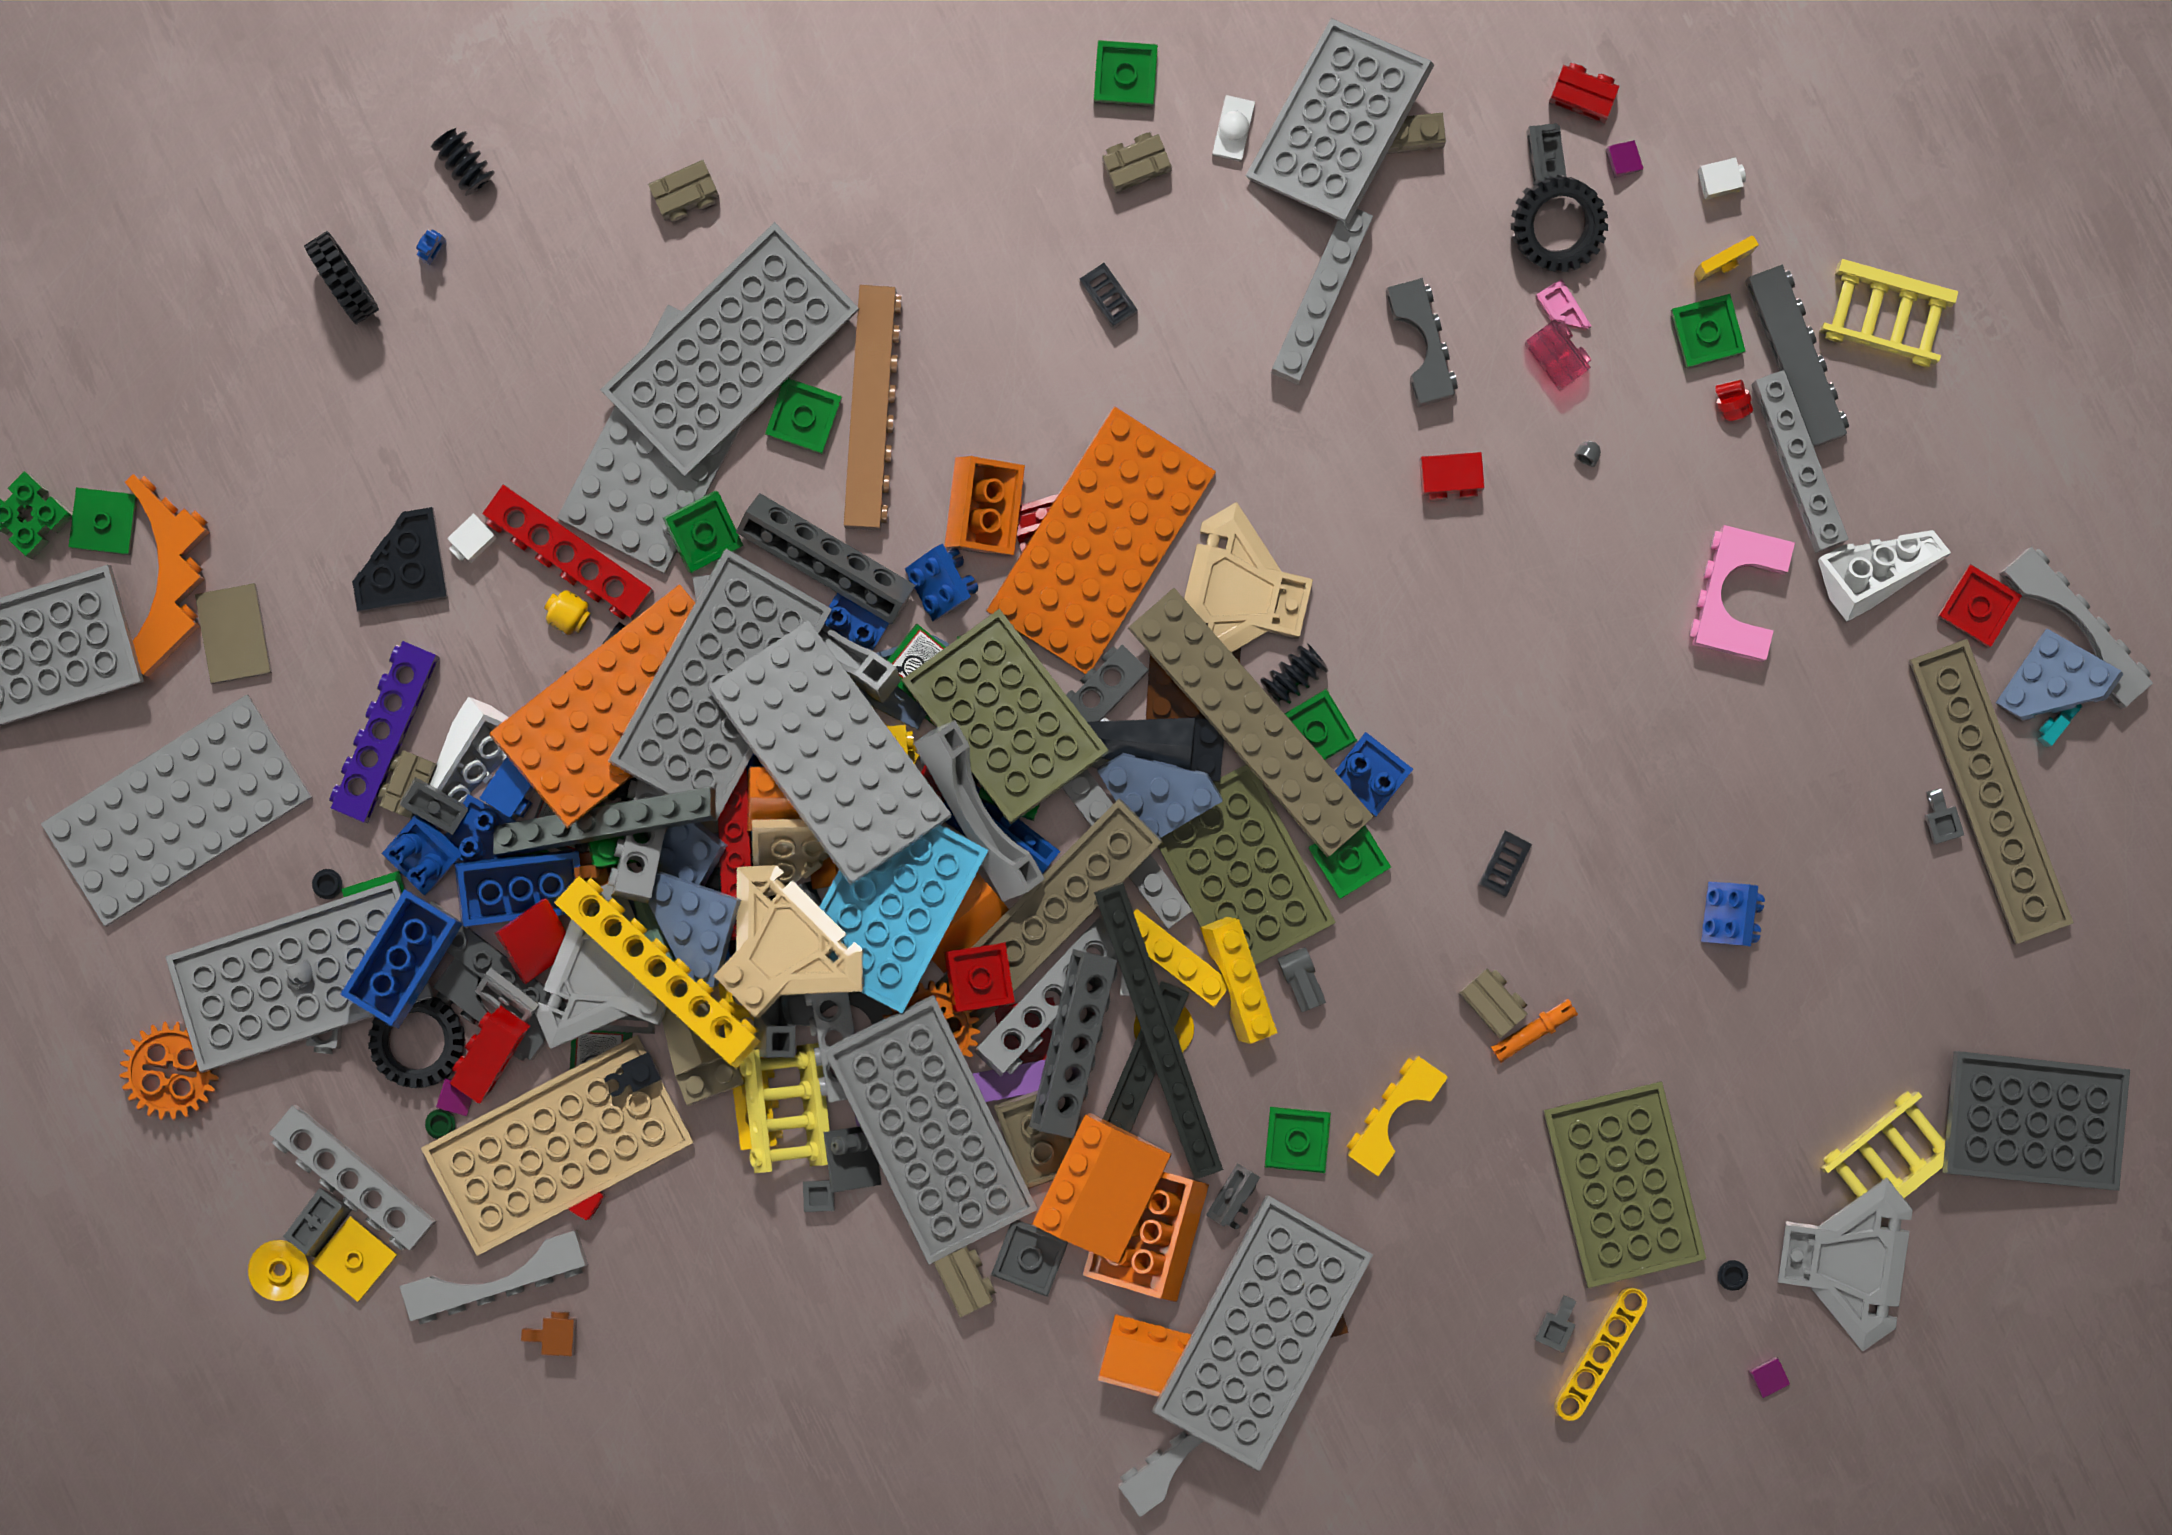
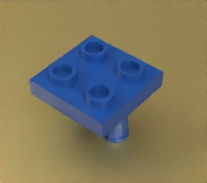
M943 544L932 548L904 568L909 581L916 585L915 590L932 622L948 614L971 598L970 594L978 591L977 582L967 586L968 583L975 580L974 577L967 575L961 578L956 569L964 564L963 556L953 559L961 552L958 549H951L947 552Z
M839 593L836 594L830 603L829 608L832 610L824 623L846 639L872 651L890 625V623Z
M1365 732L1335 772L1370 813L1376 817L1412 772L1413 768Z
M468 794L463 802L468 808L467 813L454 834L446 832L445 837L460 851L462 856L459 859L464 862L498 858L493 855L494 826L517 821Z
M415 815L381 853L424 896L436 886L462 856L460 851L432 823L418 815Z
M1709 882L1701 942L1751 946V943L1758 942L1760 935L1753 934V931L1761 932V927L1754 923L1755 913H1760L1764 905L1756 903L1757 901L1765 902L1764 896L1758 893L1759 886Z

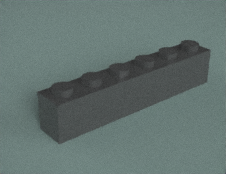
M1782 264L1748 277L1745 281L1778 369L1779 371H1785L1813 447L1815 448L1844 437L1847 434L1846 428L1849 427V423L1844 411L1839 412L1835 400L1838 399V394L1832 382L1828 383L1824 373L1827 371L1826 362L1822 354L1817 355L1813 345L1817 343L1814 331L1811 326L1806 327L1803 319L1806 311L1801 299H1796L1792 288L1795 287V282L1789 270L1785 271Z

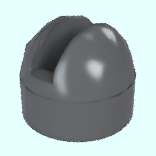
M1585 441L1579 445L1574 456L1583 464L1594 467L1600 459L1601 450L1596 442Z

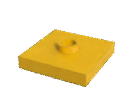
M1751 235L1703 261L1694 273L1698 282L1707 279L1721 270L1723 273H1727L1739 266L1738 261L1751 255L1759 246L1757 240Z
M350 1216L311 1264L359 1302L398 1254L353 1216Z

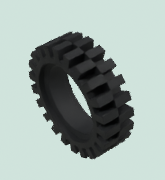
M1557 175L1555 178L1547 176L1544 177L1545 180L1542 182L1539 180L1533 182L1534 187L1531 189L1527 187L1523 191L1525 196L1522 199H1517L1515 203L1518 205L1517 211L1513 210L1511 215L1515 218L1514 223H1511V230L1515 232V235L1512 237L1514 242L1519 245V251L1528 260L1541 268L1554 272L1556 270L1568 272L1569 268L1576 270L1581 268L1580 264L1582 262L1589 263L1592 260L1590 256L1593 253L1596 255L1599 253L1600 249L1597 248L1599 243L1604 244L1606 240L1603 232L1608 231V224L1605 223V218H1608V214L1602 207L1605 204L1602 199L1598 198V193L1594 189L1575 178H1568L1564 175ZM1558 196L1571 197L1580 204L1585 214L1584 231L1580 239L1571 247L1561 251L1548 250L1538 242L1535 236V216L1539 208L1548 200Z
M328 231L304 245L308 256L324 279V282L355 325L379 311L377 303L374 301L367 286L363 283L362 278Z
M432 997L414 1003L409 1013L421 1012L430 1015L440 1024L444 1033L445 1044L439 1059L432 1065L418 1070L407 1068L396 1061L389 1047V1036L393 1026L378 1017H374L372 1029H369L368 1034L370 1036L368 1048L371 1050V1059L377 1065L378 1071L383 1073L389 1081L410 1088L433 1086L448 1078L453 1066L464 1054L463 1046H465L464 1027L461 1026L460 1018L452 1010L453 1008L439 998Z

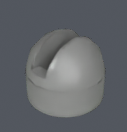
M308 959L285 969L291 981L296 984H304L312 977V968Z

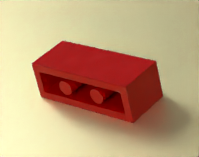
M501 1005L492 1014L487 1012L478 1024L481 1031L478 1035L474 1034L465 1046V1049L468 1050L465 1057L462 1055L452 1068L455 1075L449 1084L478 1104L492 1092L530 1028V1025Z

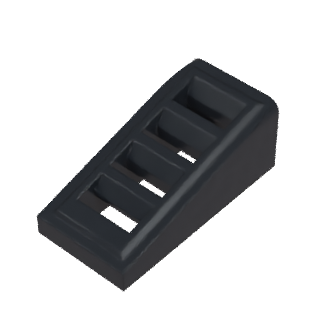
M1102 263L1079 279L1112 329L1138 313L1137 308L1105 263ZM1104 273L1107 278L1092 287L1090 282ZM1111 283L1113 288L1099 297L1096 292ZM1117 293L1120 298L1108 306L1103 303ZM1124 303L1126 308L1113 316L1110 311Z
M1505 830L1478 885L1506 898L1532 844ZM1508 841L1522 848L1521 853L1518 854L1504 847L1506 842ZM1501 852L1517 860L1515 865L1500 858ZM1498 863L1512 870L1510 875L1495 869V864ZM1492 873L1505 880V885L1503 886L1489 879L1490 874Z

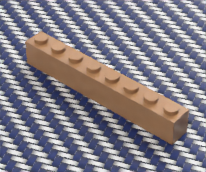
M859 285V310L857 313L844 510L845 528L881 530V523H887L888 505H883V493H889L890 475H885V463H891L892 445H887V433H893L894 415H889V403H895L896 385H891V373H897L898 355L892 354L893 343H899L900 325L894 324L895 313H901L902 295H896V287Z

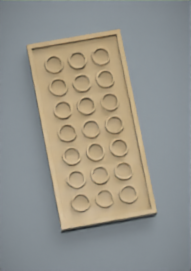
M639 1035L622 1042L421 1147L477 1256L694 1143L662 1080L636 1092H633L631 1086L628 1085L619 1096H611L610 1093L618 1090L619 1082L615 1079L605 1082L604 1078L612 1073L623 1074L624 1071L621 1064L647 1053Z

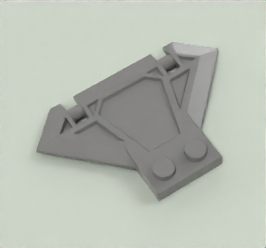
M608 884L601 886L604 890L600 895L608 902L611 898H614L626 909L622 915L630 922L633 918L636 919L628 899L611 896L613 887L608 886ZM596 902L588 907L587 914L589 917L599 913L600 904ZM571 919L543 989L552 994L548 1004L545 1005L538 1002L539 1006L534 1012L550 1049H553L628 1015H633L660 1026L667 1006ZM617 922L611 925L609 935L611 937L619 935L622 931V924ZM639 942L633 945L631 949L632 957H637L643 953L644 944ZM658 963L653 968L654 977H660L665 973L666 964ZM563 998L569 1000L564 1012L558 1010Z
M1885 1178L1819 1226L1786 1221L1778 1283L1811 1287L1862 1351L1866 1350L1896 1329L1897 1317L1888 1315L1889 1306L1899 1307L1909 1231L1900 1228L1902 1220H1911L1913 1209L1890 1180ZM1882 1217L1889 1218L1888 1227L1881 1226ZM1869 1304L1877 1305L1876 1313L1869 1312Z

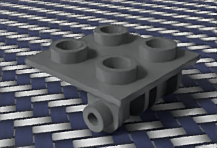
M861 1126L823 1132L831 1193L882 1185L878 1160Z

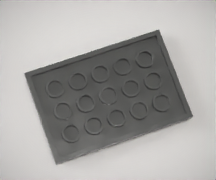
M1954 1051L1943 1173L2119 1191L2130 1069Z

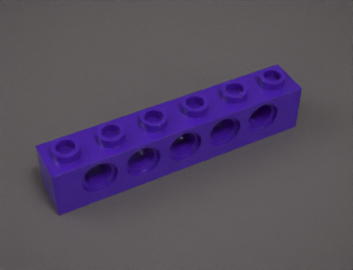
M402 641L401 646L396 645L389 659V662L393 663L388 674L384 673L377 687V690L381 691L376 702L371 701L365 717L369 720L364 730L359 729L354 739L353 745L357 747L352 758L348 756L341 770V773L345 774L340 786L335 785L330 795L329 801L333 802L331 809L368 824L378 802L377 797L380 788L387 781L390 774L389 767L395 754L399 753L440 658L439 656L405 641ZM410 667L414 672V678L411 682L403 684L399 680V673L402 669ZM393 695H399L402 700L400 709L394 712L389 711L387 707L388 699ZM387 723L390 733L387 738L380 740L375 735V729L379 724ZM368 751H375L378 756V761L373 767H366L363 763V757ZM356 779H363L366 784V789L361 795H354L351 791V785Z

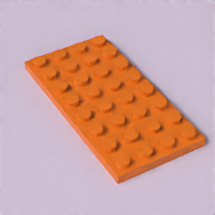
M1114 406L987 607L986 612L991 615L1000 609L1017 632L1083 674H1086L1097 663L1216 471Z
M680 584L498 725L489 734L567 828L633 777L631 774L609 763L608 760L695 604Z

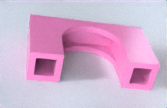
M1726 525L1721 527L1720 532L1715 531L1711 543V549H1715L1713 561H1707L1704 578L1708 579L1706 590H1700L1696 607L1701 608L1699 619H1693L1689 636L1694 637L1692 645L1760 662L1766 661L1773 630L1745 624L1731 617L1723 606L1721 589L1726 576L1732 570L1740 567H1755L1786 574L1789 570L1795 542Z

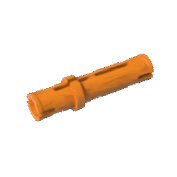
M1566 999L1549 1012H1541L1539 1018L1496 1045L1491 1046L1500 1063H1502L1547 1033L1553 1034L1556 1032L1555 1028L1577 1016L1578 1013L1570 1000Z

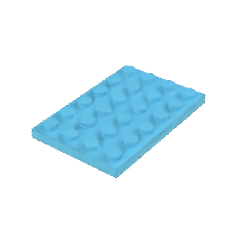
M939 825L852 885L849 884L841 871H838L820 908L847 934L842 940V943L847 948L856 943L863 950L862 993L900 1013L904 1012L989 850ZM834 951L828 956L833 962L839 958Z

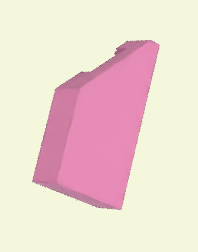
M1562 279L1536 294V298L1552 322L1586 330L1591 327L1588 319Z

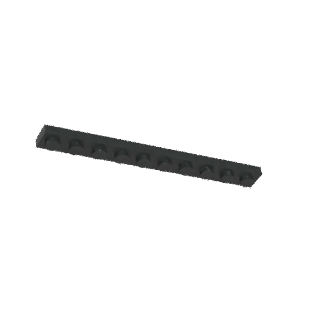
M1121 882L1095 891V898L1193 1178L1197 1180L1222 1171L1223 1167L1125 886Z

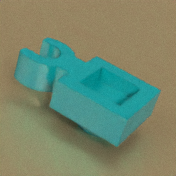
M2078 704L2075 708L2061 711L2054 719L2049 717L2039 728L2038 731L2042 734L2037 740L2046 748L2052 746L2083 706Z

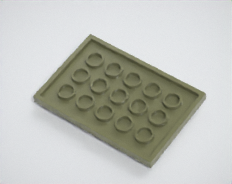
M1000 609L902 679L904 686L937 728L954 720L957 722L970 745L972 775L1010 824L1017 821L1109 753L1107 747Z
M1244 765L1221 777L1220 782L1213 781L1223 798L1221 803L1161 837L1160 839L1163 842L1158 848L1200 927L1225 917L1240 919L1254 964L1257 965L1336 922L1262 782L1247 765Z
M1662 1081L1543 1110L1587 1288L1706 1259Z

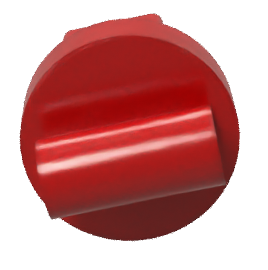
M1743 380L1716 385V393L1719 397L1717 404L1726 420L1731 422L1743 419L1753 412L1752 398L1749 390L1745 389Z

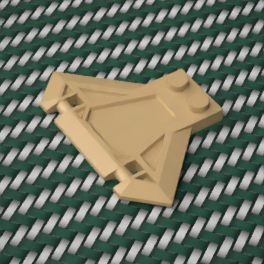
M1237 502L1203 521L1200 533L1208 535L1206 545L1197 544L1184 597L1187 603L1231 653L1266 632L1299 639L1313 579L1285 573L1280 570ZM1220 539L1228 540L1226 549L1218 548Z
M777 865L737 867V898L741 899V903L737 912L736 952L714 975L758 1019L780 995L863 991V950L856 943L847 948L842 943L847 934L794 881H791L785 887L779 881L784 872ZM770 890L777 895L773 900L766 895ZM833 951L839 956L835 962L828 957Z

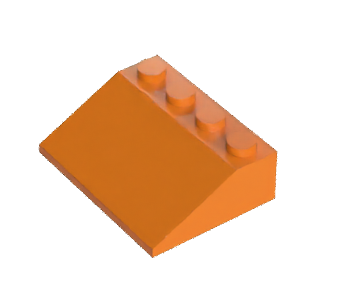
M1092 1113L1085 1114L1032 1225L1118 1264L1172 1154Z
M1163 1171L1120 1262L1117 1264L1089 1251L1083 1276L1156 1298L1177 1302L1209 1184Z

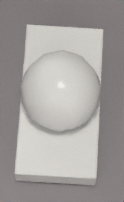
M1225 96L1212 155L1242 162L1255 101Z

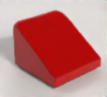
M598 1192L568 1208V1210L586 1221L591 1220L604 1200L605 1194Z

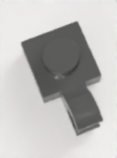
M1937 788L1927 791V797L1933 813L1926 814L1925 817L1933 844L1964 836L1956 806L1946 807L1942 789Z
M1563 1295L1556 1315L1548 1311L1546 1312L1535 1340L1560 1352H1564L1575 1328V1324L1568 1321L1576 1301Z

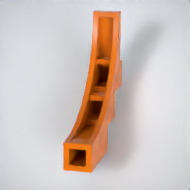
M132 474L125 483L139 499L151 522L158 552L159 571L154 600L148 617L138 635L133 639L141 673L149 677L200 627L195 621L198 615L187 604H184L182 607L179 604L205 580L200 574L203 570L202 567L192 557H189L187 560L185 557L210 532L204 527L208 522L196 510L191 513L184 508L176 515L175 512L178 511V508L166 497L161 500L154 493L157 487L145 475L140 479L135 474Z

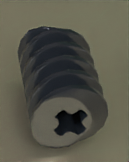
M453 128L437 138L431 147L434 151L440 150L438 158L441 161L447 160L445 168L447 170H454L451 176L454 180H461L458 186L461 190H467L465 194L467 196L486 185L495 172L491 170L484 173L483 169L488 162L485 160L477 163L476 160L481 152L475 151L470 153L469 150L474 145V142L464 143L462 141L468 133L466 131L457 133L456 128Z
M1308 643L1309 650L1302 646L1297 648L1300 657L1293 654L1288 655L1290 665L1282 661L1278 664L1281 673L1273 669L1269 672L1272 681L1264 677L1260 679L1261 684L1280 706L1281 700L1288 704L1292 703L1289 696L1290 692L1297 696L1301 695L1298 685L1301 684L1306 688L1310 687L1308 677L1319 680L1317 669L1326 673L1329 671L1327 665Z

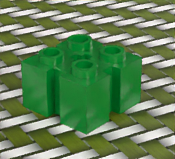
M24 471L8 487L13 494L6 501L0 498V532L7 535L11 531L13 535L8 540L26 557L33 560L49 543L44 538L50 530L59 533L72 519L73 514L54 497L50 496L46 500L44 496L48 490L31 474ZM32 508L33 510L30 513L33 517L32 520H23L24 512L26 510L30 511Z

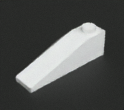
M1934 530L1900 535L1898 539L1881 542L1880 539L1870 540L1869 544L1854 546L1853 543L1842 545L1819 557L1818 562L1830 601L1844 619L1849 621L1881 603L1950 556L1951 552Z
M468 697L452 722L429 785L463 803L467 795H470L482 781L486 784L492 778L491 773L506 758V754L489 734L509 717L488 704Z

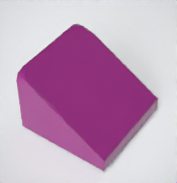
M1635 140L1614 144L1606 148L1614 178L1644 169Z
M445 1078L436 1108L468 1116L473 1099L449 1084L452 1079Z
M1777 1357L1749 1370L1762 1398L1790 1385L1781 1362Z

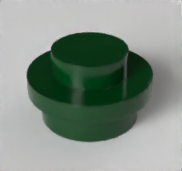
M436 1109L428 1114L425 1120V1128L431 1137L439 1139L455 1130L456 1120L451 1112Z

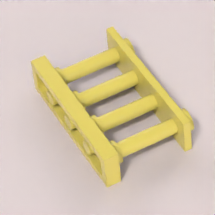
M1841 259L1837 264L1835 275L1842 277L1843 286L1832 324L1824 322L1820 326L1819 332L1826 334L1825 338L1830 341L1842 343L1843 339L1912 358V363L1919 366L1930 367V364L1935 365L1938 363L1941 355L1932 353L1931 349L1941 313L1947 306L1952 307L1956 303L1959 291ZM1859 282L1870 284V289L1872 290L1861 332L1843 328L1855 285H1859ZM1888 290L1900 293L1899 297L1902 298L1890 341L1873 336L1884 293H1888ZM1917 298L1929 301L1928 305L1931 306L1919 349L1902 344L1913 301H1917Z
M819 1043L797 1045L795 1057L760 1059L759 1049L753 1050L739 1065L745 1083L752 1146L750 1162L754 1167V1173L772 1172L771 1162L807 1158L810 1166L828 1165L823 1132L830 1131L826 1096L821 1095L819 1078L824 1077L823 1066L816 1065L814 1048L819 1047ZM791 1067L799 1069V1085L763 1089L761 1071ZM800 1097L803 1101L804 1112L801 1116L775 1119L766 1118L765 1101ZM804 1128L806 1130L807 1143L805 1146L770 1150L769 1131Z
M1906 1091L1894 1101L1896 1104L1895 1108L1842 1151L1836 1148L1823 1159L1825 1164L1821 1169L1824 1173H1829L1835 1169L1859 1198L1868 1190L1844 1162L1846 1158L1858 1149L1881 1179L1888 1178L1903 1198H1905L1943 1167L1946 1139L1939 1135L1914 1104L1923 1096L1919 1092L1910 1094L1909 1091ZM1904 1111L1934 1147L1932 1150L1935 1154L1926 1161L1923 1157L1920 1159L1891 1123ZM1881 1130L1910 1165L1909 1170L1911 1173L1903 1180L1900 1177H1895L1867 1142Z

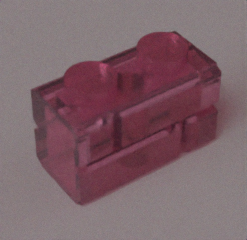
M1553 320L1527 339L1524 345L1561 392L1591 369L1588 364L1591 358L1583 347L1576 348L1570 339L1573 337V334L1564 322L1558 324L1556 320Z

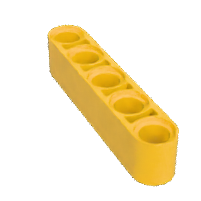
M1629 1287L1623 1289L1618 1294L1556 1397L1554 1408L1561 1418L1574 1421L1585 1411L1646 1309L1647 1298L1641 1290ZM1630 1293H1636L1640 1299L1639 1306L1634 1310H1628L1624 1304L1625 1297ZM1615 1319H1620L1624 1324V1330L1618 1336H1612L1609 1332V1324ZM1603 1345L1608 1349V1357L1603 1362H1596L1593 1358V1351L1596 1347ZM1582 1372H1590L1593 1377V1382L1588 1388H1580L1577 1384V1378ZM1567 1398H1573L1577 1402L1576 1411L1572 1414H1564L1561 1409L1562 1402Z

